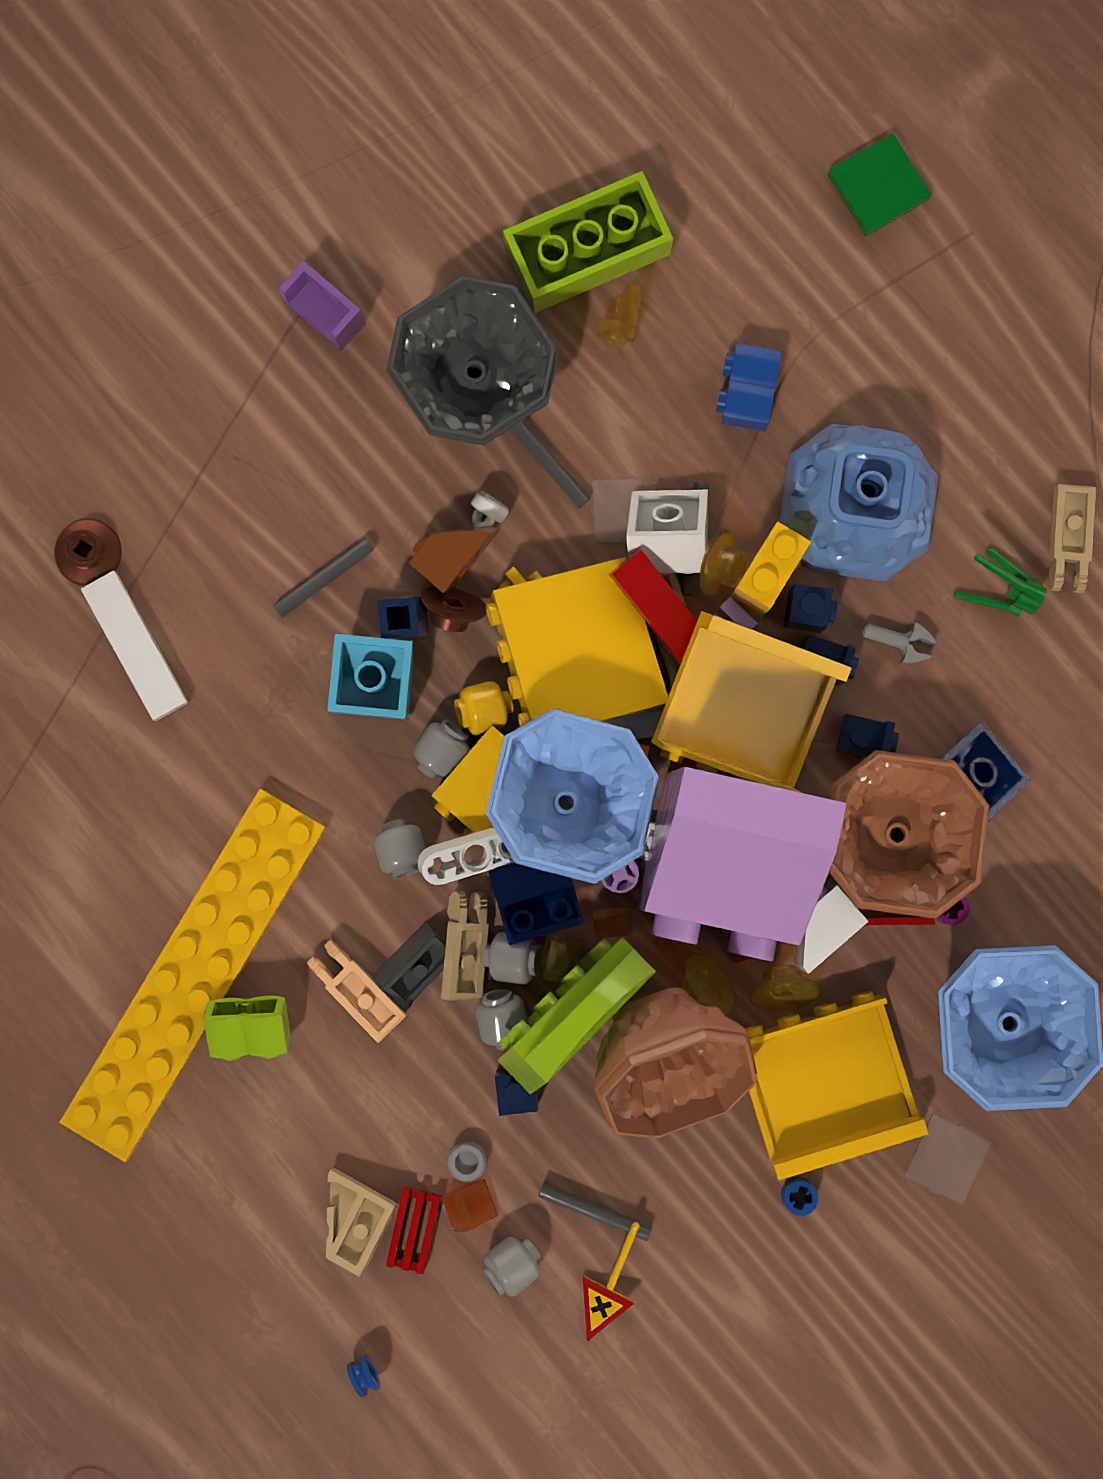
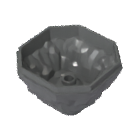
M462 275L397 317L386 371L429 435L485 446L549 403L559 348L517 286ZM472 371L482 372L481 376L476 379L468 376Z

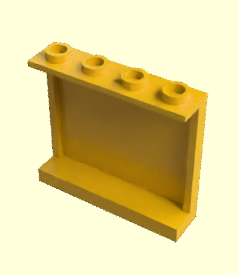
M625 557L493 590L489 600L490 603L486 604V613L491 627L497 626L501 640L496 641L497 650L501 662H508L511 677H507V683L512 699H518L522 713L518 714L520 727L553 708L601 722L615 720L648 711V714L664 709L668 694L645 620L608 575L626 560Z
M701 611L651 742L662 749L661 756L672 761L682 763L685 757L697 761L695 768L717 774L719 770L731 773L730 777L800 792L794 787L837 679L846 682L851 667Z
M873 991L862 992L850 997L852 1003L837 1007L836 1002H831L813 1008L814 1015L800 1018L799 1014L796 1013L781 1017L776 1020L778 1026L763 1030L762 1025L745 1028L749 1035L757 1070V1083L748 1092L773 1173L778 1181L929 1134L925 1120L919 1116L884 1006V1004H887L885 997L881 995L874 996Z

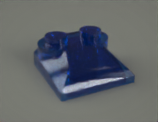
M982 721L938 758L955 761L990 805L988 822L1031 781Z

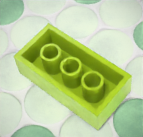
M643 170L503 230L504 248L534 313L665 258L671 254L673 236Z

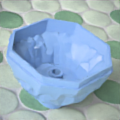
M553 708L505 735L486 815L515 863L595 884L643 855L660 777L630 729ZM559 798L565 799L571 809H561L558 804Z
M1056 945L975 949L938 991L943 1072L986 1111L1067 1107L1103 1066L1098 983ZM1011 1016V1025L1005 1030L1002 1025L1003 1020Z

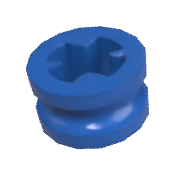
M793 1177L784 1183L781 1190V1198L791 1213L805 1216L816 1208L818 1193L808 1179ZM799 1186L805 1187V1193L809 1194L810 1197L808 1200H802L800 1206H795L794 1199L789 1198L790 1193L797 1192Z
M367 1355L361 1356L358 1364L354 1362L347 1364L350 1381L360 1397L366 1396L367 1390L370 1388L373 1390L380 1388L379 1376Z

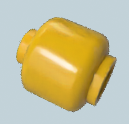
M489 681L463 688L460 691L459 699L454 700V708L461 729L467 728L471 734L479 735L486 733L491 726L497 730L504 728L508 721V713L513 712V702L507 690L502 691L496 682Z

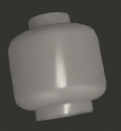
M443 720L441 723H430L413 748V754L419 761L417 768L423 774L433 779H436L438 775L448 777L470 751V746L466 741L468 738L467 733L456 724L447 720Z
M403 819L383 824L381 826L383 832L378 834L373 840V847L380 870L383 873L392 874L393 879L407 877L420 872L418 869V858L421 852L426 849L420 828L416 825H405Z
M500 932L494 937L492 943L486 944L484 948L483 964L485 967H489L492 978L498 982L527 984L532 980L533 976H538L541 971L543 960L542 947L537 945L533 936L529 934Z
M498 989L482 996V1001L475 1008V1017L482 1041L488 1045L496 1046L498 1050H504L498 1042L522 1019L528 1025L529 1023L522 998L512 994L511 990Z
M508 1236L485 1255L483 1260L485 1268L481 1272L499 1296L505 1293L510 1297H515L539 1277L540 1269L536 1261L541 1256L528 1239L521 1243L517 1238Z

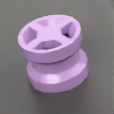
M633 860L601 881L612 892H628L638 882V866Z

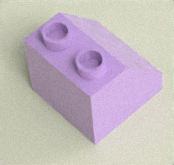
M682 767L665 774L649 856L637 904V909L655 913L651 934L676 941L697 944L701 924L731 930L727 948L728 952L767 961H773L777 941L800 946L837 852L847 803L688 767Z

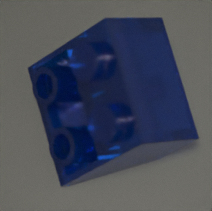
M515 862L488 870L509 945L584 924L572 878L541 871Z

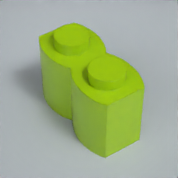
M259 996L247 1000L242 998H221L207 1003L203 1020L210 1057L232 1061L249 1054L271 1059L288 1052L291 1033L284 997Z

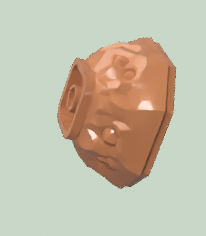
M876 750L832 784L830 799L847 804L837 852L829 873L856 908L936 919L980 885L990 805L955 761ZM895 827L899 828L902 834L899 842H894L890 837V832Z
M677 987L668 988L624 1004L612 1016L613 1024L603 1037L596 1056L597 1071L594 1077V1090L608 1127L613 1128L614 1133L618 1135L657 1139L723 1115L757 1083V1070L749 1035L746 1030L737 1022L725 1017L718 1007L699 1005L687 995L684 989Z

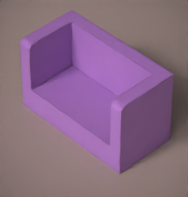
M302 261L279 288L285 304L340 351L345 348L366 324L361 309L305 261Z

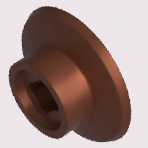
M82 519L68 525L57 538L54 549L55 562L61 574L69 581L84 586L113 570L116 571L122 555L121 543L116 532L106 523L95 519ZM87 543L92 546V550H90L86 558H83L79 555V551Z
M432 586L421 592L423 605L432 612L431 622L442 630L463 632L467 629L469 622L479 621L487 614L486 604L479 597L465 590L453 588L442 593L437 587Z

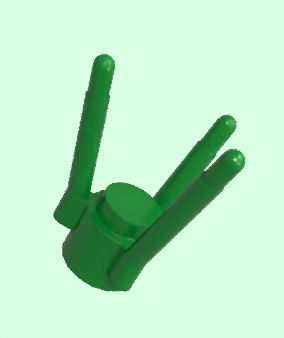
M991 547L987 548L986 553L1003 568L982 555L976 554L974 556L976 562L1011 584L1006 593V598L1010 599L1011 602L1008 603L960 591L954 592L955 598L1005 610L1017 617L1022 611L1033 615L1039 609L1047 594V588L1036 583V579L1022 572Z

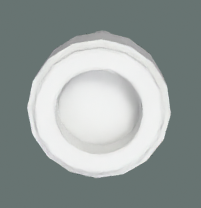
M478 491L471 501V504L476 508L472 516L474 527L493 526L495 521L503 523L509 513L508 507L483 491ZM483 514L487 516L484 522H482Z

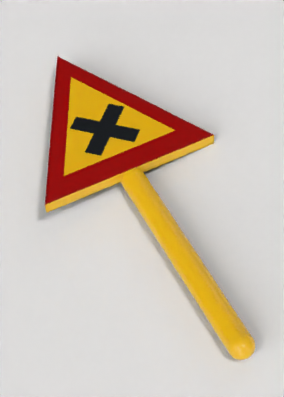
M638 1222L632 1223L606 1286L584 1275L582 1276L587 1341L635 1304V1301L613 1291L639 1229Z

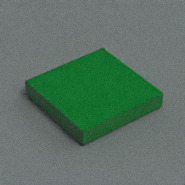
M894 133L829 169L827 174L865 237L926 203L932 196Z

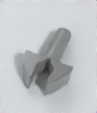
M871 623L865 624L862 635L865 638L899 648L903 654L900 663L905 665L920 663L932 657L931 655L916 652L909 643L920 640L929 645L936 644L933 636L918 623H914L911 631L905 634Z

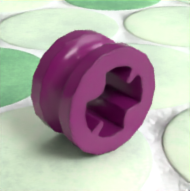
M963 897L958 901L959 909L954 911L953 918H948L949 913H943L936 919L948 925L962 923L970 912L968 899Z

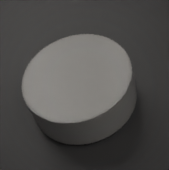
M461 1141L451 1149L448 1156L447 1165L449 1172L454 1178L462 1182H471L478 1179L486 1167V1153L476 1142Z

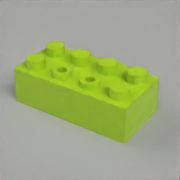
M623 937L613 946L605 938L600 941L579 962L586 972L577 964L561 980L563 984L555 991L560 998L557 999L549 992L533 1008L535 1012L528 1018L533 1023L531 1027L522 1019L498 1042L506 1052L497 1061L529 1094L545 1085L656 972Z

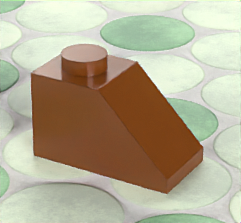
M495 526L441 530L431 535L426 533L413 547V551L416 554L409 564L442 593H445L458 585L500 530Z

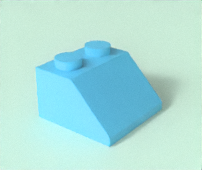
M335 634L327 711L336 714L409 720L413 677V641Z

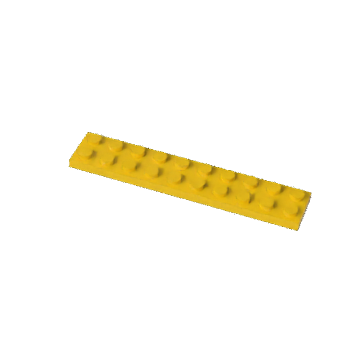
M259 789L59 1123L120 1160L127 1162L205 1033L203 1016L207 1003L227 997L326 831V826L265 790Z

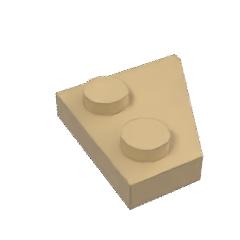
M333 1168L328 1173L330 1206L327 1207L329 1235L326 1238V1258L360 1277L364 1274L398 1203Z

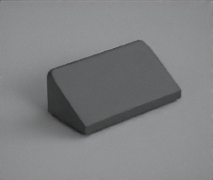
M422 924L373 974L374 981L384 993L405 1010L444 970L446 941L429 924Z

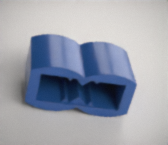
M736 343L734 354H726L723 376L729 377L728 389H720L716 412L723 413L721 424L766 431L772 409L781 351Z

